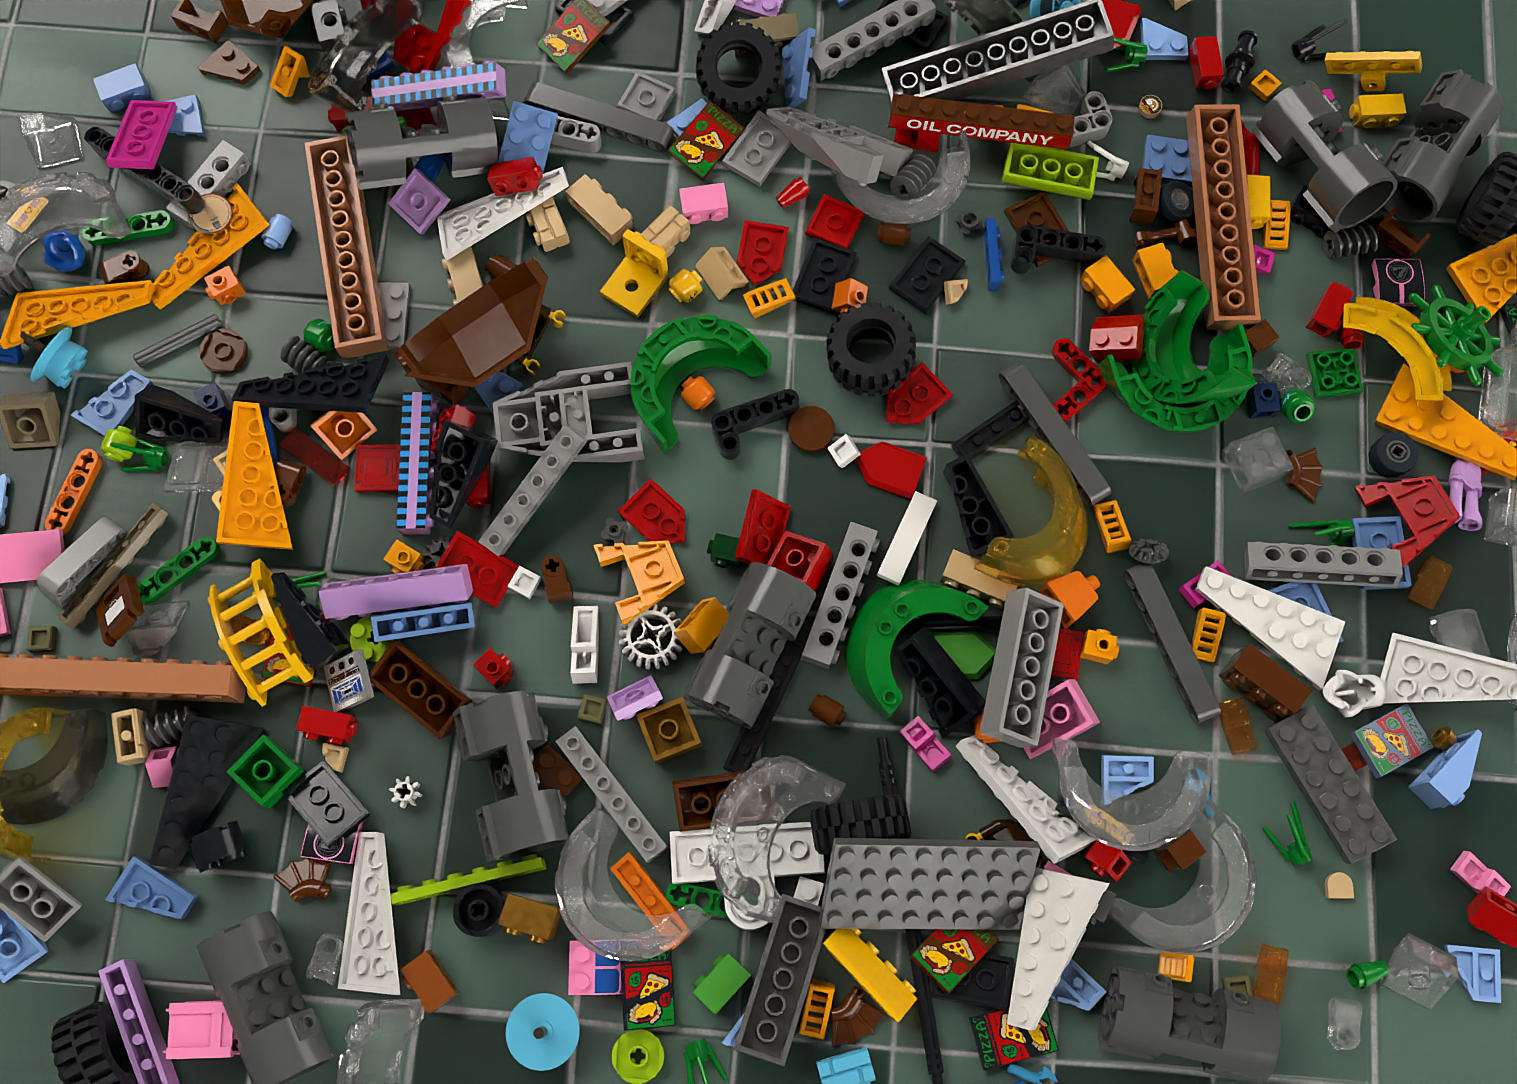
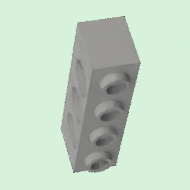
M222 140L187 183L200 196L215 193L225 197L228 192L232 191V187L239 178L246 174L251 163L243 152ZM170 202L166 209L172 217L196 232V229L189 221L188 212Z

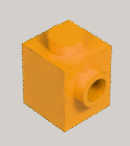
M399 540L394 542L383 558L392 567L391 572L394 574L423 570L425 566V558L419 552Z
M1097 629L1096 631L1087 630L1083 634L1080 658L1109 664L1118 656L1119 645L1116 644L1117 636H1113L1110 631Z

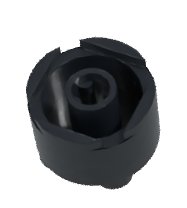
M238 821L226 823L227 826L223 828L222 826L212 828L186 840L196 869H199L200 873L218 868L226 862L248 855L246 851L247 846Z
M474 884L467 886L460 891L454 900L453 919L456 926L463 933L474 937H487L497 933L503 927L498 923L506 902L505 895L498 888L491 885ZM478 905L485 906L484 915L477 916V913L479 912L477 908Z

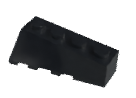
M966 454L947 463L943 473L953 490L971 559L990 554L1010 544L1014 535L969 455Z
M926 626L896 649L910 677H914L919 687L917 691L920 697L925 698L930 708L928 712L932 720L936 719L940 727L939 733L942 739L974 717L985 706V699Z

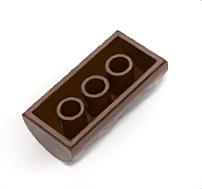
M398 639L393 640L369 673L372 684L438 739L445 738L456 729L453 712L459 706H465L473 702Z
M773 766L672 781L680 832L780 816Z

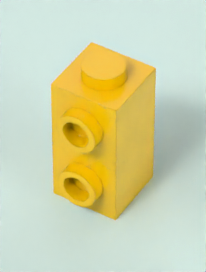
M1403 93L1360 95L1349 109V116L1353 120L1354 127L1363 128L1374 126L1393 127L1398 125L1406 115Z
M1247 175L1252 229L1263 228L1271 217L1270 176Z

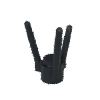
M1344 19L1323 30L1325 25H1321L1303 38L1295 41L1291 46L1294 57L1297 60L1303 58V61L1307 62L1311 59L1325 58L1326 53H1336L1312 54L1316 49L1314 41L1346 24L1347 20Z

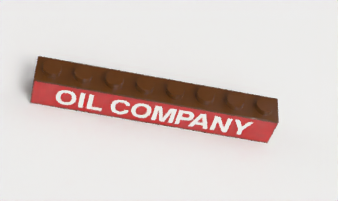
M893 93L888 128L1067 150L1073 138L1075 116Z

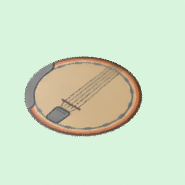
M215 193L201 195L205 200V207L198 214L188 213L191 225L196 230L206 234L222 231L229 225L233 216L230 202L225 197Z

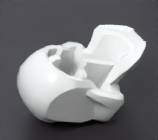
M1337 670L1336 676L1332 677L1323 687L1325 700L1337 707L1344 718L1353 717L1364 709L1379 707L1384 703L1386 697L1385 687L1380 677L1376 675H1356L1348 670Z

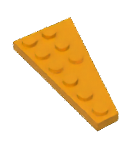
M237 182L232 187L234 192L227 199L233 210V216L229 225L222 231L213 234H206L197 230L187 241L189 244L187 249L182 254L178 252L173 258L176 262L169 270H163L154 281L151 300L160 310L270 225Z
M1517 233L1499 241L1495 245H1490L1462 258L1446 268L1466 301L1475 305L1474 311L1478 307L1484 306L1490 311L1492 317L1517 292Z
M151 280L17 293L0 339V345L5 350L23 344L24 339L20 337L21 332H25L34 339H39L58 333L68 326L71 328L148 304L151 301L154 285Z
M1403 363L1374 424L1392 432L1406 434L1412 440L1515 480L1517 478V449L1444 393L1442 400H1416L1411 368Z
M234 401L216 542L217 544L293 550L259 403Z

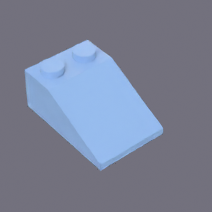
M1474 730L1456 736L1453 746L1447 750H1442L1409 785L1408 788L1430 809L1445 808L1448 805L1455 806L1465 798L1463 793L1470 786L1482 732Z
M0 909V980L5 983L47 953L48 948L44 941Z

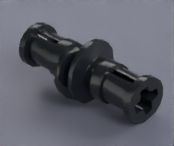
M1245 30L1239 34L1238 45L1226 57L1225 67L1227 68V76L1223 79L1221 87L1227 93L1234 94L1241 90L1242 78L1249 73V69L1255 64L1252 50L1258 42V36L1251 30Z

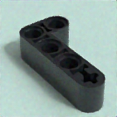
M1023 225L1018 229L1013 242L1010 265L1014 272L1024 274L1030 269L1035 255L1094 264L1103 256L1106 250V242L1099 236L1035 225ZM1026 236L1030 241H1024L1021 237ZM1044 240L1051 241L1053 245H1047ZM1066 244H1072L1076 249H1071ZM1018 257L1025 258L1027 262L1019 261Z
M785 389L715 413L711 419L712 433L722 457L728 460L738 457L740 454V438L738 434L791 417L799 408V395L792 389ZM769 407L772 409V412L765 414L761 412V409ZM746 414L750 416V419L741 421L738 417ZM719 422H726L728 424L727 427L722 429L716 425ZM731 442L736 445L732 450L724 448L726 443Z

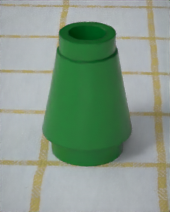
M1382 960L1354 963L1346 971L1349 983L1356 989H1365L1389 974V969Z

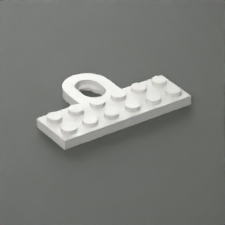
M810 822L670 832L672 884L723 881L726 914L735 926L743 930L753 931L761 929L773 918L776 910L774 877L825 873L824 855L818 854L815 850ZM746 879H754L762 888V895L758 899V906L753 911H748L743 907V902L737 894L739 884Z

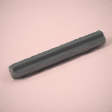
M213 314L135 353L133 358L139 366H143L221 327L222 323L219 317Z

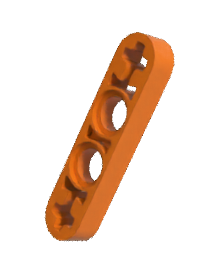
M84 449L78 454L45 520L46 530L63 529V536L70 531L103 463L101 455L96 451ZM93 458L94 461L93 463H86V459ZM81 468L84 469L85 471L88 470L89 473L86 474L85 472H83V471L81 470ZM79 476H84V484L81 487H75L74 480ZM70 497L74 498V505L69 509H64V501ZM62 511L67 514V517L60 515L59 512ZM55 522H61L62 526L55 527L54 524Z

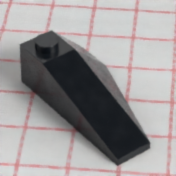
M151 384L135 394V437L154 443H164L166 441H175V443H183L184 441H195L196 443L223 441V419L176 392Z
M449 420L444 421L436 441L435 450H438L437 464L434 465L433 471L436 475L435 486L431 493L429 518L448 528H452L489 464L498 442L497 439L479 430Z
M284 572L271 575L297 649L302 654L301 658L308 667H312L313 670L324 667L351 649L350 642L333 622L328 624L321 617L322 611L317 605L314 606L304 600L306 599L305 593Z

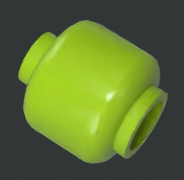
M118 426L117 429H108L100 445V449L104 452L103 456L121 463L123 460L130 459L133 452L111 447L110 443L114 442L136 447L137 439L131 434L132 430L123 426Z

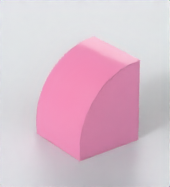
M177 746L151 750L145 765L153 788L169 785L178 750Z

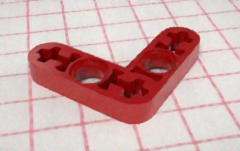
M1061 338L1055 342L1052 348V356L1078 382L1053 405L1058 412L1059 409H1063L1069 403L1070 407L1066 413L1060 415L1063 421L1067 422L1099 395L1105 388L1106 383L1099 368L1072 341ZM1060 348H1067L1066 352H1059ZM1072 354H1074L1075 356H1073L1070 362H1068V358H1071ZM1076 361L1084 363L1085 370H1075L1073 363ZM1090 370V371H1091L1090 375H1087V377L1084 378V376H1085V375L1088 373V371ZM1098 379L1100 381L1098 385H1091L1092 380ZM1081 392L1085 396V401L1076 402L1073 399V393Z

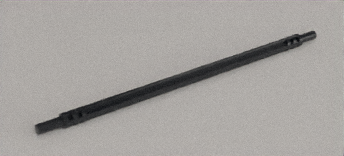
M887 737L877 738L880 763L878 765L883 795L898 794L893 761H890ZM905 929L909 956L923 943L921 929ZM910 958L928 1074L932 1076L933 1084H943L942 1073H944L929 977Z

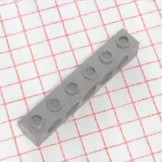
M897 0L811 47L810 49H813L812 58L808 61L821 81L825 78H832L845 67L850 68L854 66L858 60L872 56L876 50L892 45L896 39L910 35L920 26L930 24L935 19L936 6L932 0ZM908 13H913V14H915V15H914V16H908V15H906V14H908ZM893 23L896 26L890 27L888 24ZM869 34H876L877 36H876V37H870V36H868V35H869ZM856 44L858 47L851 48L849 45ZM831 55H838L839 57H838V58H831L830 56H831Z
M564 425L478 542L497 556L505 554L589 439L572 426Z
M850 522L801 660L829 669L831 663L836 664L840 650L836 649L838 642H844L848 628L844 627L847 618L852 620L856 606L852 604L854 597H860L864 586V583L860 582L862 575H868L872 561L868 560L870 553H876L880 542L879 539H876L877 530ZM856 547L861 548L864 551V555L855 556L851 550ZM847 569H852L857 576L849 579L845 577L843 572ZM839 591H844L848 594L849 598L845 601H840L836 598L835 594ZM831 613H836L840 616L841 620L838 623H831L827 616ZM827 635L831 637L833 643L829 646H824L820 643L819 638Z
M1257 541L1248 542L1244 553L1246 580L1397 588L1403 575L1400 550L1277 544Z
M576 726L555 741L648 864L668 849L667 845Z

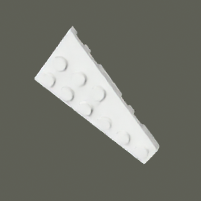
M563 167L543 174L537 190L495 196L493 193L439 214L437 222L442 253L446 261L567 188L569 184Z
M1207 566L1204 567L1195 590L1218 609H1222L1232 617L1236 624L1248 630L1251 636L1278 658L1291 665L1300 676L1303 675L1312 682L1315 688L1322 690L1345 621Z
M1392 633L1380 677L1386 691L1384 703L1517 699V664Z
M975 735L962 739L956 745L962 757L977 771L978 776L987 783L994 792V795L1003 802L1010 811V814L1026 830L1028 836L1034 839V841H1038L1045 856L1054 864L1093 845L1097 841L1098 837L1095 834L1091 833L1088 835L1079 827V824L1056 811L1057 803L1030 780L1026 783L1017 776L1018 770L1012 765L1009 768L1001 763L999 755L985 743H982L980 739H977Z
M359 832L338 989L400 995L384 833Z
M1035 868L1030 891L1026 898L1007 1024L1031 1031L1036 1029L1049 1003L1048 1000L1052 992L1058 986L1066 965L1069 964L1086 931V926L1092 914L1095 913L1099 905L1098 902L1103 892L1106 891L1110 883Z

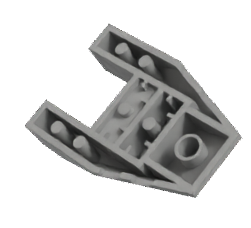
M790 106L767 109V115L798 151L806 154L807 158L817 160L837 172L854 179L853 182L855 184L866 186L869 183L876 182L879 171L884 172L885 177L893 179L911 159L912 148L851 125L847 128L837 124L838 121L821 119L816 117V114Z
M631 362L560 371L556 373V376L545 381H538L528 389L521 392L519 390L493 402L496 439L498 440L497 448L542 456L564 425H570L589 439L572 462H628L645 459L640 428L593 434L589 400L631 394Z

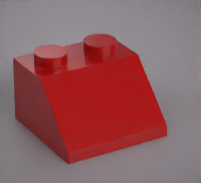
M1144 314L1097 317L1091 328L1089 347L1094 360L1103 361L1108 355L1112 354L1114 361L1142 359Z
M785 531L767 565L794 576L812 588L816 593L834 556L826 543Z

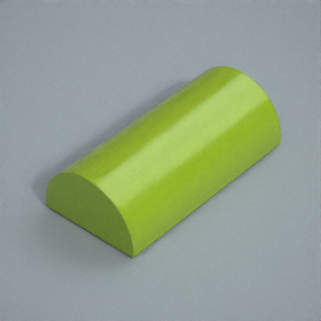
M1009 143L1001 183L1091 200L1099 157L1049 147Z

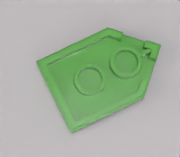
M976 631L930 632L968 680L979 679L994 662L996 649Z

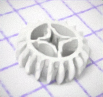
M654 604L653 610L649 611L647 609L631 620L630 623L622 625L627 630L619 631L620 636L626 637L619 640L621 646H626L622 650L623 654L631 653L628 657L630 662L638 658L636 661L637 667H641L643 662H645L647 670H650L651 663H654L656 669H660V661H663L664 665L668 666V657L672 660L677 659L673 651L682 652V647L677 645V643H682L673 633L681 624V620H673L676 616L673 611L666 615L668 609L665 606L659 612L658 604ZM658 619L665 622L666 625L652 626L648 620ZM641 624L643 633L637 638V641L632 643L633 632ZM646 628L649 629L650 633L652 632V634L656 636V643L658 646H656L654 641H652L650 638L646 640V638H648V631ZM672 631L671 642L663 650L661 640L667 636L666 633ZM640 647L642 649L651 647L657 654L647 655L639 652L637 649Z

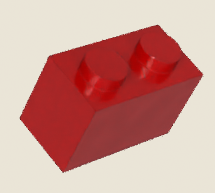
M1485 886L1467 906L1468 921L1475 928L1483 929L1493 935L1500 943L1516 948L1517 904Z

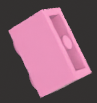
M724 183L679 189L682 214L689 220L690 224H699L702 221L708 220L721 221L724 218H728V204Z

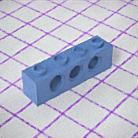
M471 602L371 616L374 642L475 627Z

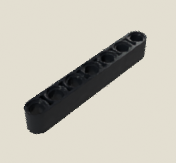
M98 126L91 127L86 131L84 140L99 156L106 160L115 136ZM157 163L154 169L119 168L189 214H198L205 207V200L189 183Z

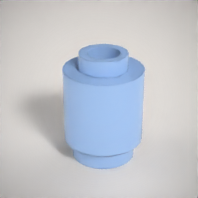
M276 214L275 217L270 219V225L265 228L261 235V238L264 240L263 243L274 250L276 248H283L292 231L291 226L293 224L289 218Z

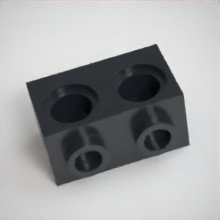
M1304 185L1290 206V219L1293 223L1310 229L1314 234L1324 236L1331 229L1303 196V193L1308 190V187Z

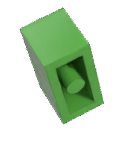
M721 953L711 964L714 970L708 976L703 973L693 984L696 987L693 993L715 1015L751 976L730 953L726 956Z

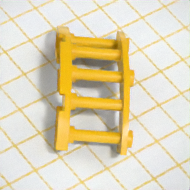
M1356 297V303L1344 304L1343 328H1354L1374 335L1377 334L1387 340L1405 358L1411 368L1416 400H1442L1443 391L1452 390L1450 366L1447 364L1443 368L1438 367L1437 360L1439 357L1428 346L1423 335L1417 333L1411 327L1413 323H1419L1417 316L1394 303L1370 297Z
M259 558L252 562L250 577L223 592L215 584L211 585L207 599L220 637L218 640L220 648L227 653L232 665L247 687L246 690L252 700H257L261 707H263L267 701V690L294 675L296 677L299 676L306 683L313 679L314 670L303 662L302 654L298 651L295 641H291L285 630L288 627V623L279 606L275 607L273 598L277 596L271 579L273 573ZM254 586L255 591L252 592V596L228 608L229 599ZM259 604L263 613L261 619L234 634L230 619ZM266 627L270 629L275 638L274 644L245 659L238 643ZM278 652L283 653L290 663L289 667L260 682L251 667Z

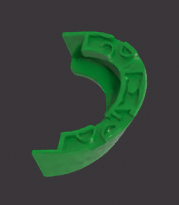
M1184 270L1179 271L1164 284L1145 306L1147 311L1144 315L1142 359L1131 360L1133 373H1138L1142 384L1153 395V398L1163 403H1193L1226 399L1241 394L1257 384L1249 370L1245 368L1237 370L1232 367L1223 375H1213L1212 371L1208 369L1199 370L1192 359L1190 352L1192 329L1199 314L1207 305L1210 293L1204 282Z
M698 315V317L685 319L681 317L661 326L642 344L631 370V395L637 413L658 447L665 454L678 441V433L674 427L671 414L673 398L679 386L689 376L703 369L724 367L739 371L750 378H758L771 368V353L750 331L734 321L729 322L714 315Z
M1243 323L1236 325L1227 334L1215 337L1210 342L1209 361L1206 369L1212 371L1213 375H1223L1232 367L1237 370L1245 368L1252 373V354ZM1113 354L1108 355L1098 365L1105 383L1116 397L1148 423L1174 432H1195L1219 424L1234 412L1248 391L1246 390L1241 394L1226 399L1168 404L1154 399L1153 395L1142 384L1138 373L1128 374L1121 363L1114 361Z
M904 580L900 582L899 586L890 584L877 590L857 609L846 634L845 661L854 687L861 697L887 721L898 708L903 697L901 690L894 680L890 664L892 645L901 629L915 618L931 613H944L948 616L953 615L972 622L982 617L989 607L969 594L926 580Z

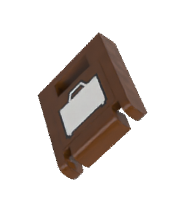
M127 573L123 574L95 606L102 640L107 646L113 647L117 643L116 640H119L137 620L136 615L141 616L144 613L136 577Z

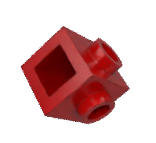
M491 648L473 664L496 689L500 686H506L511 681V675L514 673L509 667L513 663L503 653L498 656Z
M1100 837L1084 856L1091 864L1089 868L1093 873L1101 878L1105 875L1115 882H1118L1132 863L1121 849Z

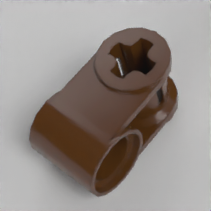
M126 251L119 256L104 260L99 264V269L105 284L134 282L144 278L149 272V265L140 259L136 252Z
M281 459L276 465L275 474L283 508H288L296 501L301 484L306 476V466Z
M556 555L547 556L542 562V571L549 604L573 599L571 583L562 559ZM556 563L558 567H556V572L552 573L550 569L552 564Z

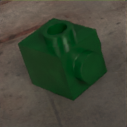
M716 533L714 540L710 539L707 549L711 562H714V565L720 568H728V566L739 568L740 560L735 559V554L740 538Z

